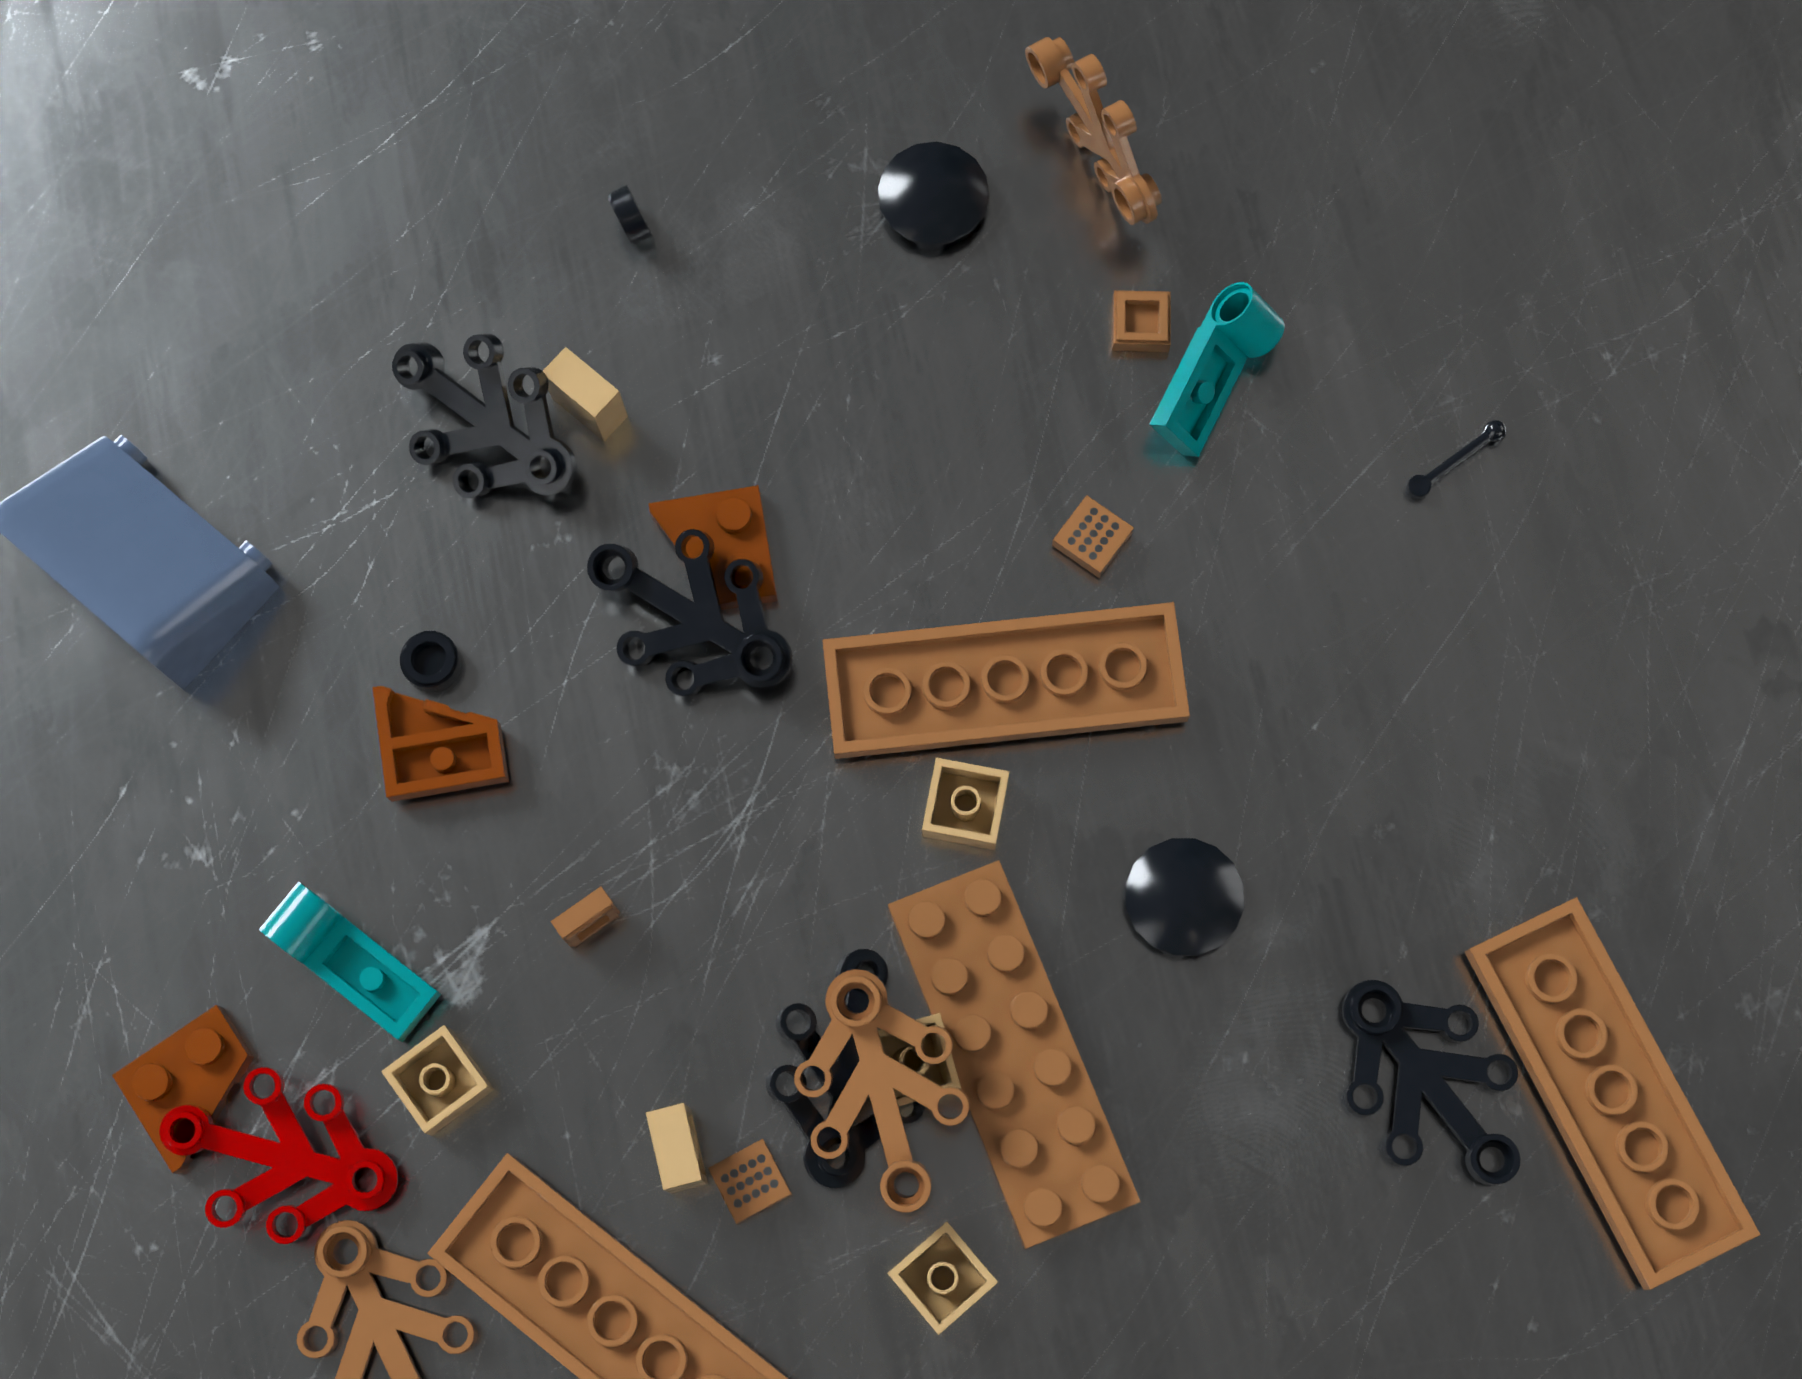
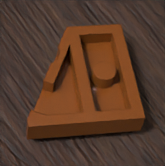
M759 485L648 503L652 519L658 527H661L674 546L678 536L689 529L700 530L710 535L714 542V554L709 561L721 610L739 608L736 593L727 587L724 579L728 565L738 559L753 561L762 569L764 579L759 589L762 604L778 601ZM695 536L687 542L686 551L692 559L699 557L703 552L704 545L702 540ZM743 566L735 574L736 584L742 589L750 586L753 580V573L749 567Z
M384 686L372 687L386 797L391 802L509 782L502 729L497 719L473 712L464 713L453 710L448 705L426 699L423 701L395 693L391 688Z
M215 1005L112 1076L171 1172L181 1174L188 1169L193 1158L190 1157L191 1155L174 1154L165 1148L159 1134L163 1117L175 1107L197 1105L204 1108L211 1115L215 1124L226 1105V1097L229 1090L240 1082L254 1056L224 1008ZM187 1118L180 1119L174 1127L175 1137L184 1143L190 1141L195 1134L193 1122Z

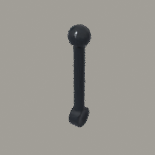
M1499 420L1488 422L1484 427V433L1427 475L1413 476L1406 487L1408 495L1415 500L1424 499L1429 494L1431 485L1489 442L1496 443L1503 440L1507 433L1505 424Z

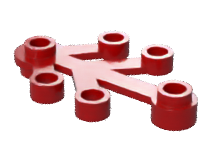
M260 1067L252 1070L246 1076L243 1085L244 1093L248 1100L261 1106L280 1142L215 1125L211 1115L204 1108L197 1105L175 1107L161 1121L159 1129L160 1139L165 1148L174 1154L192 1155L207 1149L273 1167L236 1189L227 1188L214 1192L208 1198L205 1205V1214L208 1221L220 1228L233 1226L243 1219L247 1210L306 1177L329 1182L332 1185L297 1207L294 1205H284L270 1213L266 1221V1231L269 1237L276 1243L289 1244L300 1239L308 1226L345 1205L359 1211H370L386 1204L397 1189V1167L391 1157L385 1152L373 1148H364L343 1109L344 1096L341 1090L332 1084H318L312 1087L304 1098L306 1113L316 1121H323L340 1157L336 1158L315 1152L283 1092L285 1083L282 1075L273 1068ZM262 1074L270 1075L275 1082L274 1092L267 1098L257 1096L253 1088L254 1081ZM323 1090L331 1092L335 1097V1107L326 1115L318 1113L313 1105L316 1094ZM182 1118L191 1120L195 1126L193 1138L186 1143L179 1141L174 1134L175 1124ZM363 1167L372 1169L377 1175L376 1186L368 1192L360 1190L355 1184V1175ZM222 1196H229L236 1202L237 1211L230 1220H224L216 1213V1203ZM283 1212L291 1213L297 1219L298 1227L292 1236H284L277 1231L276 1220Z

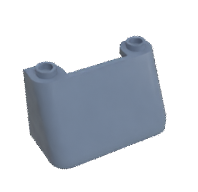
M103 435L1 501L0 533L151 664L184 690L279 589V585L266 573L272 566V562L248 541H245L238 548L141 465L148 458L128 439L120 435L113 442Z

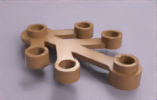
M1045 37L1026 47L1025 55L1028 65L1041 87L1047 89L1059 83L1077 113L1066 118V125L1070 136L1079 148L1086 147L1102 157V159L1094 162L1095 173L1102 187L1107 192H1112L1116 206L1124 219L1130 225L1140 221L1148 224L1156 220L1158 216L1156 206L1162 202L1159 189L1148 173L1140 175L1127 136L1137 130L1134 116L1123 100H1119L1103 109L1097 90L1107 85V78L1097 57L1089 54L1074 62L1068 45L1061 37L1054 40ZM1071 69H1072V71H1073V75H1074V77H1075V80L1073 79V77L1071 76V74H1070V72H1069V70H1071Z
M860 969L849 970L838 975L828 987L825 1003L832 1020L810 1059L801 1063L796 1069L794 1083L797 1090L806 1097L815 1098L826 1093L833 1083L831 1068L853 1034L860 1061L827 1119L820 1122L813 1129L810 1137L811 1147L818 1156L824 1159L839 1157L848 1147L850 1139L848 1131L869 1096L888 1168L880 1182L882 1198L889 1207L896 1211L913 1212L921 1208L928 1200L932 1189V1180L927 1168L920 1162L913 1160L894 1089L932 1110L935 1119L947 1126L958 1125L964 1121L970 1109L969 1098L960 1088L954 1086L943 1088L884 1053L878 1028L915 1046L918 1057L928 1064L944 1062L952 1052L953 1039L950 1033L943 1027H927L888 1004L887 990L883 982L873 973ZM855 988L864 990L869 997V1005L861 1013L851 1011L846 1004L847 994ZM929 1033L940 1034L946 1042L945 1052L938 1057L927 1055L922 1048V1041ZM809 1066L819 1067L824 1072L825 1082L818 1090L809 1089L803 1083V1072ZM953 1094L961 1099L963 1109L960 1115L948 1118L940 1112L939 1101L944 1095ZM831 1127L840 1133L841 1145L838 1149L828 1151L820 1145L819 1133L824 1128ZM908 1172L915 1175L919 1182L918 1191L909 1196L899 1193L895 1186V1179L899 1174Z
M343 1220L335 1222L320 1234L315 1245L314 1256L316 1265L324 1275L309 1321L299 1329L296 1340L298 1349L304 1356L324 1358L332 1354L337 1348L339 1333L334 1322L347 1289H349L355 1301L358 1313L335 1379H363L374 1345L391 1379H421L399 1331L437 1342L441 1349L449 1354H462L473 1348L478 1338V1330L472 1319L462 1315L445 1318L382 1297L372 1275L376 1274L410 1283L414 1292L422 1297H437L448 1289L451 1282V1273L434 1259L417 1261L379 1249L374 1233L366 1225L357 1221ZM352 1240L358 1248V1254L352 1263L346 1265L339 1259L338 1250L343 1242ZM434 1266L440 1272L441 1278L438 1286L429 1291L422 1286L420 1276L425 1268ZM456 1322L463 1324L468 1332L467 1340L460 1347L452 1346L447 1339L449 1327ZM317 1326L322 1327L328 1337L327 1344L320 1351L313 1350L308 1343L309 1333Z

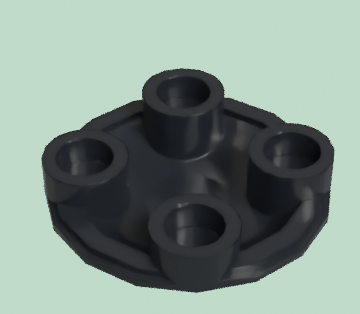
M938 141L915 144L896 154L883 170L878 186L880 211L890 227L904 238L915 242L922 250L929 252L937 251L945 244L952 243L971 233L982 220L989 206L987 176L977 160L958 146Z
M1171 838L1150 847L1133 864L1124 887L1126 911L1135 931L1152 947L1161 950L1165 955L1172 958L1199 956L1220 947L1237 929L1245 908L1244 884L1234 863L1216 846L1195 838Z

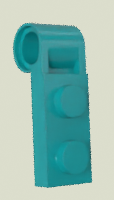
M1237 282L1231 284L1214 299L1201 326L1197 328L1149 424L1183 456L1199 457L1247 359L1260 357L1271 351L1278 344L1284 333L1285 324L1283 319L1248 283Z
M299 881L259 928L272 942L304 964L401 1042L407 1038L442 995Z

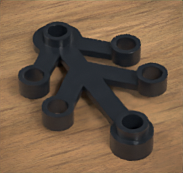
M473 335L467 339L463 348V355L467 364L478 370L484 402L444 373L443 356L432 344H406L396 352L392 362V371L402 386L411 390H427L474 426L444 433L437 429L423 430L415 433L410 440L409 451L417 463L421 465L436 464L444 461L448 455L500 445L518 460L492 467H487L480 462L459 466L453 475V485L459 495L464 498H476L486 495L491 488L523 482L532 491L541 495L558 494L570 486L576 474L577 461L573 451L567 444L554 438L546 399L549 383L547 376L542 370L536 367L519 368L513 371L508 379L510 395L517 402L524 403L528 436L514 426L501 364L504 357V347L500 339L495 335ZM482 341L489 348V357L486 362L478 354V348ZM411 357L415 359L418 366L414 377L409 368ZM526 375H529L534 382V390L531 395H528L523 389V379ZM427 437L433 441L435 446L432 457L424 449ZM543 456L551 464V472L548 477L543 474L540 466ZM471 470L478 476L479 484L476 490L472 489L468 483V475Z
M696 529L686 530L678 536L675 543L676 554L685 563L694 602L639 569L636 555L625 546L611 543L597 547L591 553L587 563V572L595 586L603 590L615 592L627 589L682 623L648 633L643 631H628L624 633L617 642V654L623 663L630 666H643L648 664L655 655L712 641L732 653L700 664L692 661L673 663L666 672L665 681L668 689L678 696H692L697 694L704 685L735 677H740L751 686L767 688L780 683L788 675L792 666V650L787 640L780 633L768 629L759 593L764 576L762 569L757 563L746 559L735 560L728 565L724 575L727 587L736 593L743 627V631L724 621L709 561L714 554V542L706 532ZM698 536L703 542L704 549L699 557L692 559L687 554L686 545L692 537ZM620 557L625 563V572L620 578L613 579L609 574L608 567L614 558ZM747 566L753 573V580L750 586L742 589L736 584L735 574L739 568ZM636 637L640 638L645 645L644 654L637 660L633 659L628 653L629 642ZM762 647L769 648L773 654V662L765 670L759 668L755 663V654ZM684 667L689 668L694 675L692 686L686 690L680 688L676 680L677 673Z
M858 949L846 954L836 967L835 977L843 972L855 970L860 962H866L872 966L874 975L883 982L884 986L887 983L888 968L882 956L870 949ZM852 989L847 994V1007L855 1013L865 1011L869 1005L867 993L862 989ZM796 1003L786 1006L777 1016V1031L782 1038L793 1042L805 1061L809 1060L821 1040V1037L815 1030L817 1024L816 1015L805 1004ZM792 1011L801 1013L806 1020V1027L801 1034H794L787 1027V1017ZM853 1034L831 1068L833 1083L827 1091L830 1096L828 1116L860 1061ZM793 1065L776 1067L767 1076L766 1090L774 1101L784 1105L808 1140L803 1153L804 1166L808 1175L817 1184L827 1188H841L853 1183L860 1176L864 1168L865 1149L880 1139L874 1113L854 1127L851 1126L848 1131L850 1137L849 1144L844 1151L845 1161L840 1168L835 1169L828 1164L827 1159L818 1156L813 1151L810 1143L813 1129L820 1122L824 1121V1118L808 1097L802 1095L797 1088H795L790 1096L782 1095L777 1089L776 1081L778 1076L783 1072H787L794 1077L798 1067ZM809 1066L823 1086L825 1082L824 1072L819 1067ZM803 1073L802 1080L804 1085L807 1086L806 1077ZM913 1102L914 1108L912 1113L907 1117L902 1116L903 1124L917 1121L923 1115L925 1106L918 1102ZM827 1127L820 1131L819 1143L825 1150H828L834 1144L841 1145V1135L836 1129Z
M1379 980L1363 981L1350 989L1343 1001L1342 1016L1347 1028L1358 1038L1353 1082L1346 1087L1343 1095L1347 1110L1355 1116L1366 1117L1376 1113L1381 1108L1384 1094L1380 1085L1377 1084L1383 1045L1399 1064L1392 1132L1386 1135L1382 1144V1151L1386 1160L1392 1165L1405 1167L1416 1163L1423 1153V1143L1418 1135L1423 1094L1467 1150L1465 1162L1471 1176L1485 1185H1498L1510 1181L1517 1174L1520 1167L1521 1158L1517 1146L1504 1135L1487 1134L1442 1077L1478 1082L1487 1091L1499 1093L1510 1089L1518 1079L1516 1063L1504 1054H1494L1483 1058L1421 1049L1404 1030V1028L1439 1031L1445 1040L1456 1044L1463 1043L1477 1033L1479 1021L1476 1013L1470 1007L1460 1004L1445 1009L1404 1003L1392 986ZM1374 1001L1380 1005L1382 1018L1379 1022H1369L1364 1018L1362 1014L1364 1002ZM1452 1013L1461 1014L1466 1018L1468 1030L1464 1035L1455 1034L1450 1030L1448 1019ZM1492 1062H1498L1506 1068L1507 1079L1504 1084H1496L1488 1077V1067ZM1358 1086L1367 1087L1373 1093L1374 1102L1369 1109L1358 1107L1353 1100L1354 1090ZM1397 1136H1404L1412 1143L1413 1152L1408 1159L1397 1157L1393 1151L1392 1144ZM1486 1148L1494 1150L1499 1156L1500 1164L1495 1172L1486 1171L1481 1166L1480 1155Z

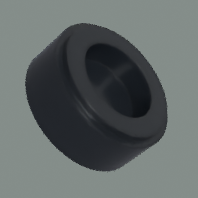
M627 185L609 193L610 197H608V200L631 243L636 245L653 236Z
M423 631L412 636L403 646L400 654V667L404 676L415 688L425 692H439L450 687L457 680L462 668V658L458 648L448 636L437 631Z

